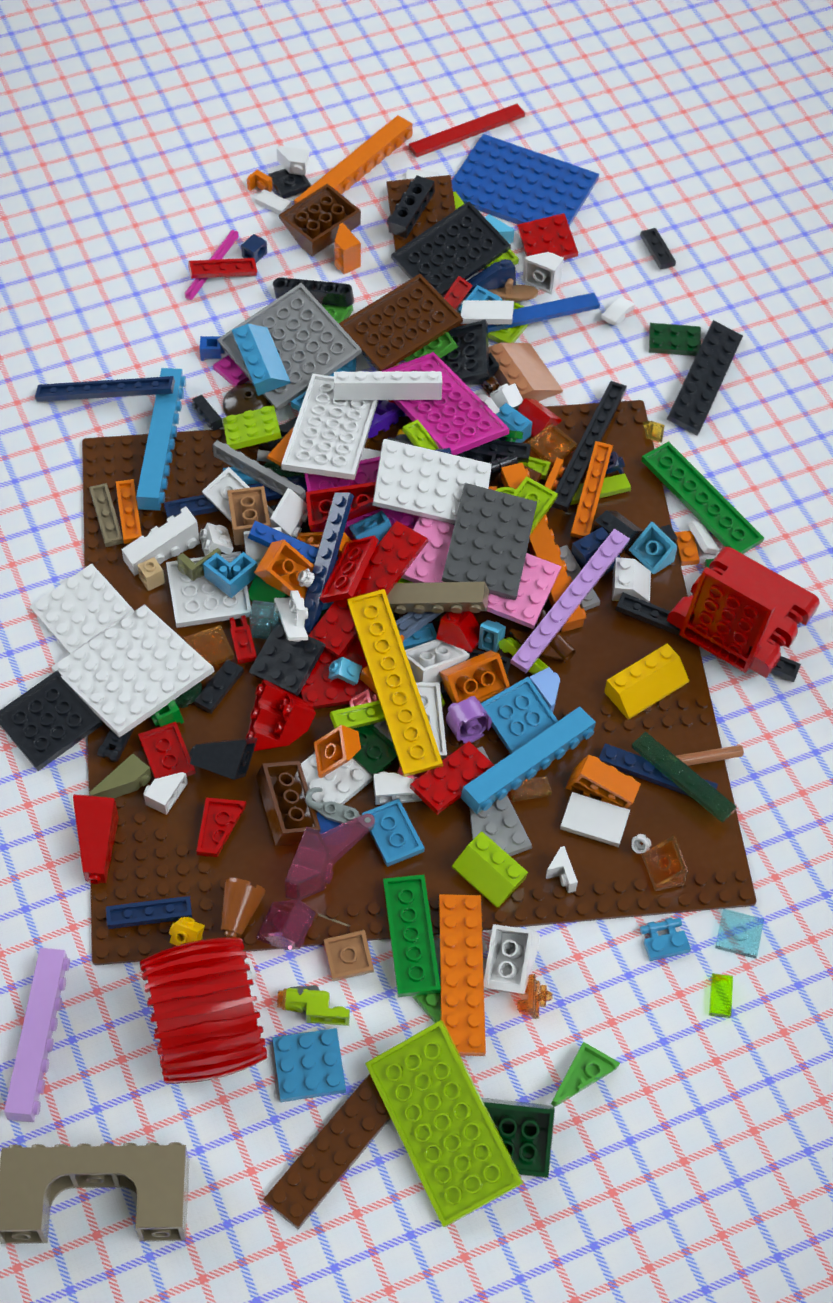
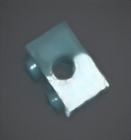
M253 600L249 615L252 637L268 639L274 626L279 621V611H276V603Z

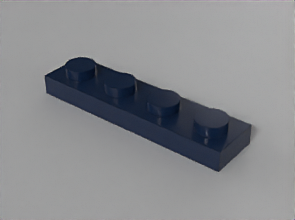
M190 896L106 906L108 929L176 921L181 917L192 918Z

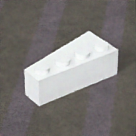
M186 506L181 509V514L175 518L173 515L166 519L168 521L160 528L154 527L148 536H141L122 549L123 560L134 576L139 574L138 564L155 557L157 562L161 564L165 560L178 556L180 553L200 544L197 520Z

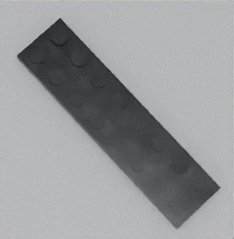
M715 320L712 321L667 420L695 435L700 433L743 335Z

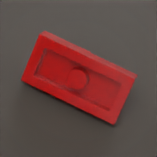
M458 276L444 296V299L456 310L473 285Z

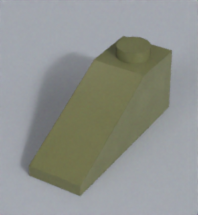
M132 754L91 790L89 796L116 798L137 791L142 786L147 785L152 778L150 767Z

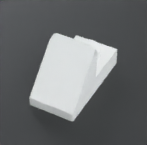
M565 846L560 847L548 867L546 879L560 876L562 886H566L567 892L571 893L576 891L578 881Z

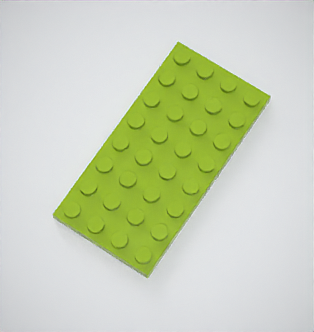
M442 1020L365 1063L443 1227L449 1226L524 1184Z

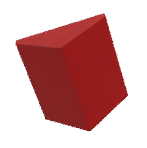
M525 398L517 410L532 421L531 436L537 441L562 421V419L534 399Z

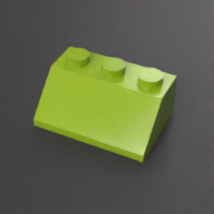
M482 831L468 844L452 865V868L496 908L502 905L525 880L528 874L520 864Z

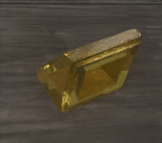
M654 421L644 422L646 438L661 443L665 425Z

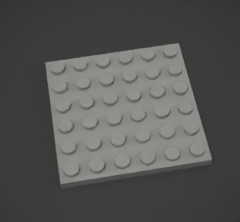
M302 283L235 327L238 328L246 324L268 327L291 382L263 394L277 411L307 391L312 374L329 376L362 353V349ZM232 330L217 339L218 343L251 380Z

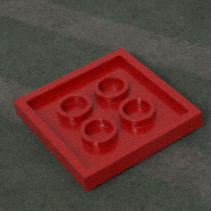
M565 213L517 225L526 256L546 252L563 257L564 260L578 256V250Z

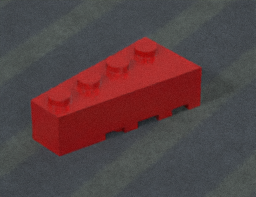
M376 482L307 491L308 522L311 532H320L325 529L335 493H351L354 495L347 521L382 508L372 505Z

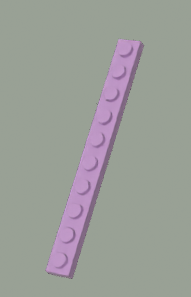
M616 529L610 533L510 661L511 664L525 673L528 672L628 544L630 538Z

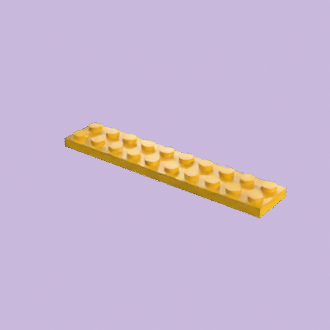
M385 589L347 599L404 777L443 766Z

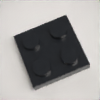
M286 169L268 174L272 178L273 187L279 196L284 199L303 193L311 187L305 175L291 174Z

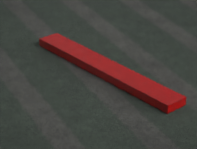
M516 103L409 143V149L417 158L525 117V112Z

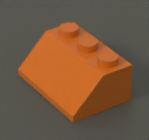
M492 650L439 672L445 691L453 703H459L471 696H475L481 703L510 687L500 654Z

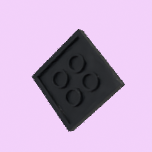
M277 622L249 672L298 696L326 645L308 636V640H301L299 642L289 641L283 625Z

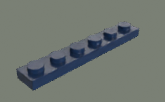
M606 743L599 756L600 761L615 767L618 771L709 804L712 803L718 784Z

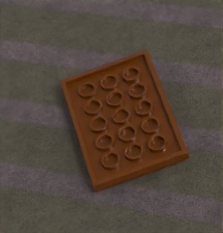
M451 175L424 177L435 182V193L407 239L393 234L395 251L456 210ZM414 179L386 181L390 215L393 214L396 204L400 203L403 193L408 190L410 182Z
M418 274L340 322L339 325L362 349V354L378 371H384L463 323V318L421 274Z

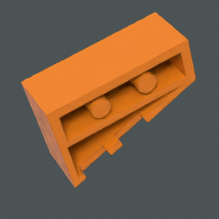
M588 755L573 769L565 788L571 790L573 787L582 790L585 796L589 797L592 794L601 797L603 802L627 809L633 804L641 783L635 781L633 777L619 772L615 767L603 763L599 758Z

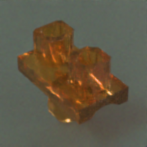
M535 974L529 975L525 993L520 994L528 995V999L518 1000L517 1009L520 1014H530L533 1019H539L540 1007H546V1001L553 999V994L547 991V986H540V981L536 980Z

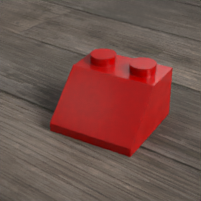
M470 611L461 613L447 612L440 621L436 639L472 652L479 643L480 625Z

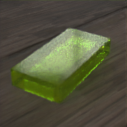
M712 973L709 1016L731 1017L733 976Z

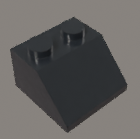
M606 510L594 521L593 532L603 527L610 535L616 529L630 538L620 554L631 546L643 533V530L619 512Z

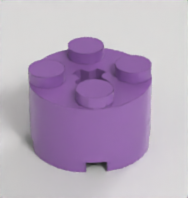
M471 696L459 703H453L448 707L449 712L446 716V723L459 742L462 740L464 743H467L468 741L474 742L484 736L482 732L485 729L489 730L492 725L490 716L475 696Z

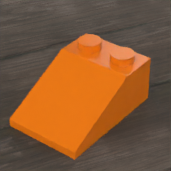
M279 540L271 542L254 573L267 584L290 596L291 591L298 590L301 598L305 599L308 587H301L299 585L298 575L306 569L312 572L314 565L287 541Z

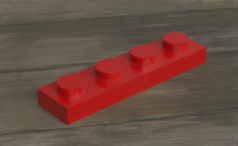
M254 258L191 260L188 262L191 278L256 276L258 272Z

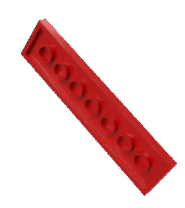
M396 520L375 548L353 597L385 589L386 595H388L428 543V538ZM347 599L335 601L308 635L323 642L326 645L325 650L338 658H341L358 635Z

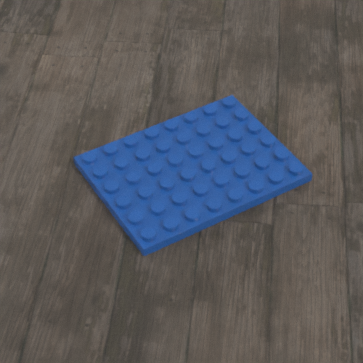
M483 134L452 179L453 192L456 191L464 204L469 201L478 211L517 225L565 213L570 227L598 181L599 173Z

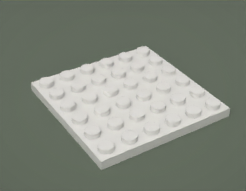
M145 604L135 610V613L102 632L51 666L53 673L58 670L63 680L119 738L214 672L211 664Z

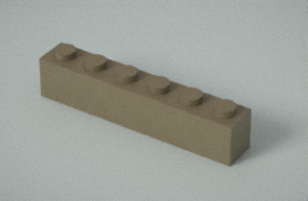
M485 582L396 583L387 595L392 613L405 614L406 612H415L417 614L434 612L440 614L443 612L461 613L467 611L479 613L487 611L489 589Z

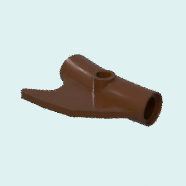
M542 610L534 629H531L529 632L523 633L511 629L510 634L519 644L523 645L548 612ZM558 632L540 656L562 660L566 663L575 655L576 650Z

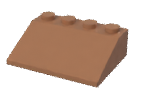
M501 342L489 347V353H492L499 364L494 377L500 386L504 384L510 386L515 383L523 400L529 398L538 402L563 393V389L530 343Z

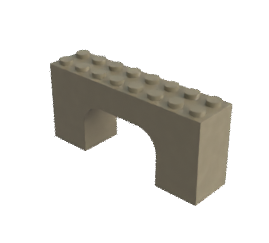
M151 1142L147 1143L146 1146H137L135 1143H125L123 1146L103 1143L100 1146L78 1144L77 1147H68L66 1144H56L54 1147H45L41 1144H35L31 1147L10 1145L8 1148H2L0 1161V1243H48L51 1205L61 1192L71 1188L116 1187L130 1189L137 1195L135 1229L140 1242L186 1241L189 1156L186 1145H182L179 1142H171L169 1145H159L158 1143Z

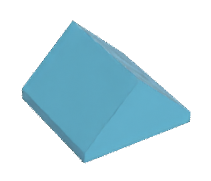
M651 522L630 547L629 551L652 574H656L674 562L678 546L654 522Z

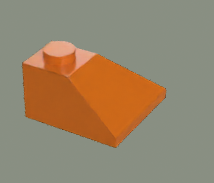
M340 725L314 742L318 777L326 776L355 756L361 749L358 731Z

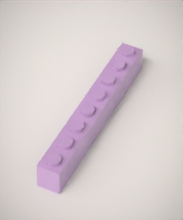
M39 949L4 1110L7 1120L34 1122L35 1115H39L41 1106L40 1101H38L39 1095L44 1092L45 1080H43L44 1072H48V1052H52L54 1043L52 1033L57 1030L58 1025L56 1014L57 1011L61 1010L62 1006L60 994L61 991L65 990L66 978H64L65 971H69L70 958H67L65 950Z

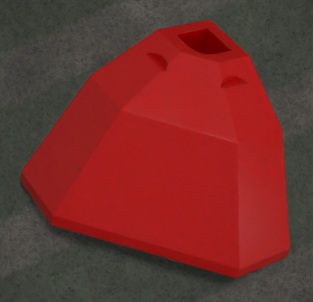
M263 679L262 684H259L255 691L256 698L250 714L251 721L246 738L255 737L258 739L254 751L290 745L309 730L316 714L313 707L298 696Z

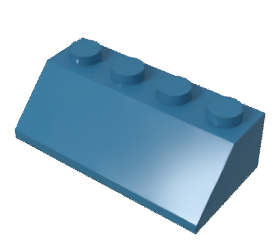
M246 324L232 330L258 396L291 383L268 327Z

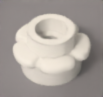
M309 569L301 571L298 575L299 585L301 587L311 586L314 580V573L310 572Z
M638 834L633 837L631 846L636 853H647L650 850L651 841L644 834Z

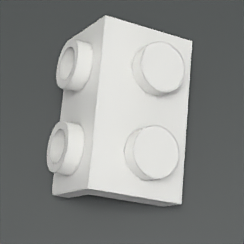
M207 523L205 528L200 531L199 539L201 540L205 556L216 548H219L223 553L231 555L233 545L228 529L222 525Z

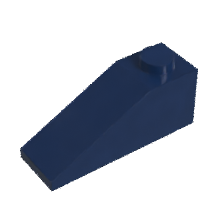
M507 259L493 263L467 280L473 285L468 293H471L477 285L486 290L503 288L509 278L513 279V286H515V265L511 260Z

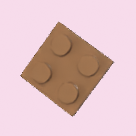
M365 930L324 939L332 981L374 972Z

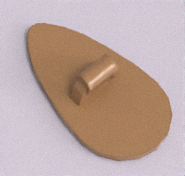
M511 278L507 280L505 287L488 290L502 299L514 301L531 300L538 295V289L533 286H513L514 281Z

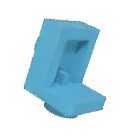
M341 657L330 664L328 678L331 680L339 678L352 685L358 684L362 666Z

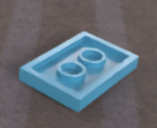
M399 799L362 813V816L371 815L375 820V825L372 829H369V832L387 867L424 852L425 848Z

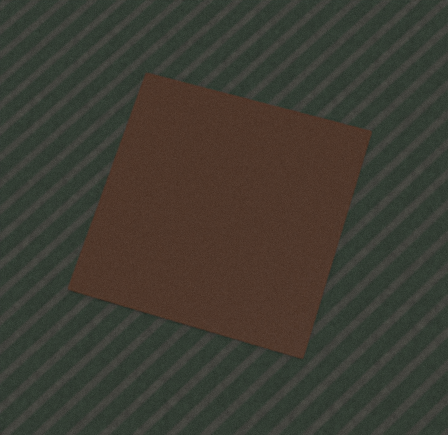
M621 401L601 442L613 445L611 452L615 451L619 457L623 458L625 463L623 471L630 483L631 491L599 498L590 533L593 532L594 521L606 510L619 512L643 531L651 522H654L658 527L669 524L672 527L663 484L641 461L643 455L654 450L644 401ZM599 403L545 406L562 419L561 423L538 441L530 436L523 442L531 444L529 457L551 462L546 480L540 479L538 483L545 486L557 458L563 459V467L567 468ZM408 416L398 417V422L395 425L391 424L389 430L386 432L380 430L378 435L368 438L364 448L381 451L384 439H388V437L395 438L399 429L402 430L403 426L413 421ZM224 429L177 432V436L173 437L175 447L174 450H171L172 463H169L170 475L166 476L168 484L167 490L164 489L165 502L204 495L202 491L223 472V468L232 467L214 457L213 444L217 440L227 444ZM148 434L84 438L82 440L85 568L93 564L134 611L145 604L213 666L214 672L175 699L184 723L178 722L177 725L189 755L191 749L196 744L246 738L251 721L250 714L256 698L255 691L257 686L262 684L263 680L249 672L255 661L238 664L231 636L230 621L225 620L176 628L166 562L177 561L178 556L169 558L159 564L163 569L165 583L148 591L141 581L139 574L134 576L123 560L122 549L130 543L105 547L89 487L107 483L122 533L116 481L134 479L137 496ZM260 444L236 449L237 452H242L246 457L256 461L258 449L268 450ZM257 461L260 465L271 469L281 477L288 478L304 474L302 472L281 470L280 465H273L272 462ZM587 471L580 484L585 482ZM618 471L606 474L605 478L620 474ZM500 472L492 473L489 487H491V484ZM282 498L269 500L267 505L269 507L277 505ZM161 503L160 510L138 509L141 534L144 537L148 536L154 527L160 528L168 522L166 520L167 515L164 503ZM579 503L570 505L567 512L550 507L547 511V525L549 529L553 530L554 542L559 548L567 545L571 551L572 544L580 540V538L570 536ZM221 511L194 516L197 520L199 534L207 523L222 525L228 529L233 545L232 552L241 551V553H245V544L235 545L232 522ZM308 529L300 533H309L311 530ZM200 539V544L182 552L189 559L205 557ZM629 546L622 554H620L621 558H631L641 563L629 551L631 546ZM676 551L673 563L656 574L651 573L650 603L668 611H672L681 598L688 597L678 551ZM613 571L602 576L593 587L600 600V605L585 610L586 619L584 620L583 627L566 632L559 631L576 650L575 655L566 663L562 660L539 656V659L550 667L553 672H556L560 678L558 695L553 711L557 720H561L578 707H581L596 724L594 734L589 739H583L575 749L570 748L562 758L553 760L546 769L539 770L532 779H526L518 789H512L507 793L532 844V848L511 856L528 874L525 880L499 908H496L452 868L454 862L473 840L469 806L461 798L438 815L423 801L402 803L425 850L423 853L388 867L369 830L362 828L360 824L353 825L350 838L342 845L336 847L322 845L314 835L296 844L275 845L256 779L263 763L304 762L315 753L314 742L335 729L330 717L331 711L348 708L350 704L314 709L316 714L309 730L288 746L254 751L245 777L233 780L194 765L196 774L187 776L188 784L167 815L145 804L144 790L154 781L151 771L152 778L147 785L142 786L137 791L115 798L119 820L106 883L99 884L90 883L92 963L94 965L140 962L153 954L176 946L170 943L171 935H169L171 925L178 920L108 929L106 906L190 896L192 919L197 923L205 925L201 940L228 938L221 931L224 886L226 879L229 880V878L247 880L251 882L250 885L254 886V888L260 885L266 890L264 898L243 934L236 937L243 940L244 952L325 945L324 939L365 930L367 941L390 939L383 879L425 875L433 935H439V894L481 895L482 931L492 930L493 924L517 928L754 906L757 901L725 759L675 768L718 784L711 804L621 772L633 777L641 785L633 804L627 808L630 810L619 847L560 829L572 792L580 795L584 793V791L573 787L571 790L565 788L573 769L588 755L599 758L605 743L667 765V758L671 756L722 748L699 646L678 635L616 611L615 609L619 601H612ZM253 580L247 585L248 591L252 585ZM547 599L542 610L549 612L552 607L549 599ZM250 601L252 616L246 617V620L250 626L256 656H258L276 623L282 624L279 614L275 617ZM488 611L473 613L480 626L487 620L506 626L504 639L514 638L510 634L511 629L523 633L531 630L529 627ZM393 613L395 622L405 614ZM241 618L234 619L236 627L243 626ZM432 620L429 623H433V626L437 634L440 621L436 622ZM668 643L679 655L689 683L628 720L604 693L606 681ZM478 645L475 647V650L487 652L483 649L478 648ZM501 648L498 649L497 653L500 656L513 658V655L509 652L504 653ZM228 659L243 667L244 673L210 714L195 706L194 701ZM511 664L507 675L510 687L526 677L530 678L533 674L529 671L525 673ZM442 681L440 682V692L443 685ZM300 692L298 697L302 699V695ZM443 697L445 705L442 707L447 750L446 757H448L465 743L462 740L460 742L457 740L446 723V716L449 712L448 707L453 702L450 698ZM151 716L134 728L118 762L111 761L108 757L101 758L97 755L99 747L103 744L110 730L103 721L102 726L88 735L89 792L132 754L149 766L138 734L160 727L159 725H154ZM492 726L489 730L485 729L482 732L484 736L471 742L476 748L483 746L489 760L494 765L510 755ZM399 760L395 761L383 772L399 774ZM373 781L344 805L355 808L361 816L362 813L381 806L375 805ZM592 794L589 795L590 798L601 801L602 799ZM206 797L246 801L247 805L218 857L197 855L196 851ZM638 834H644L651 841L650 850L647 853H636L631 846L633 837ZM565 846L578 881L576 891L571 893L567 892L566 886H562L560 876L546 879L548 867L560 847ZM285 901L307 909V911L286 904ZM318 913L321 914V915L327 916V917L330 918V919H335V920H337V921H340V922H343V923H345V924H348V925H350V927L345 926V925H342V924L337 923V922H334V921H332V920L323 918V917H321V916H318Z

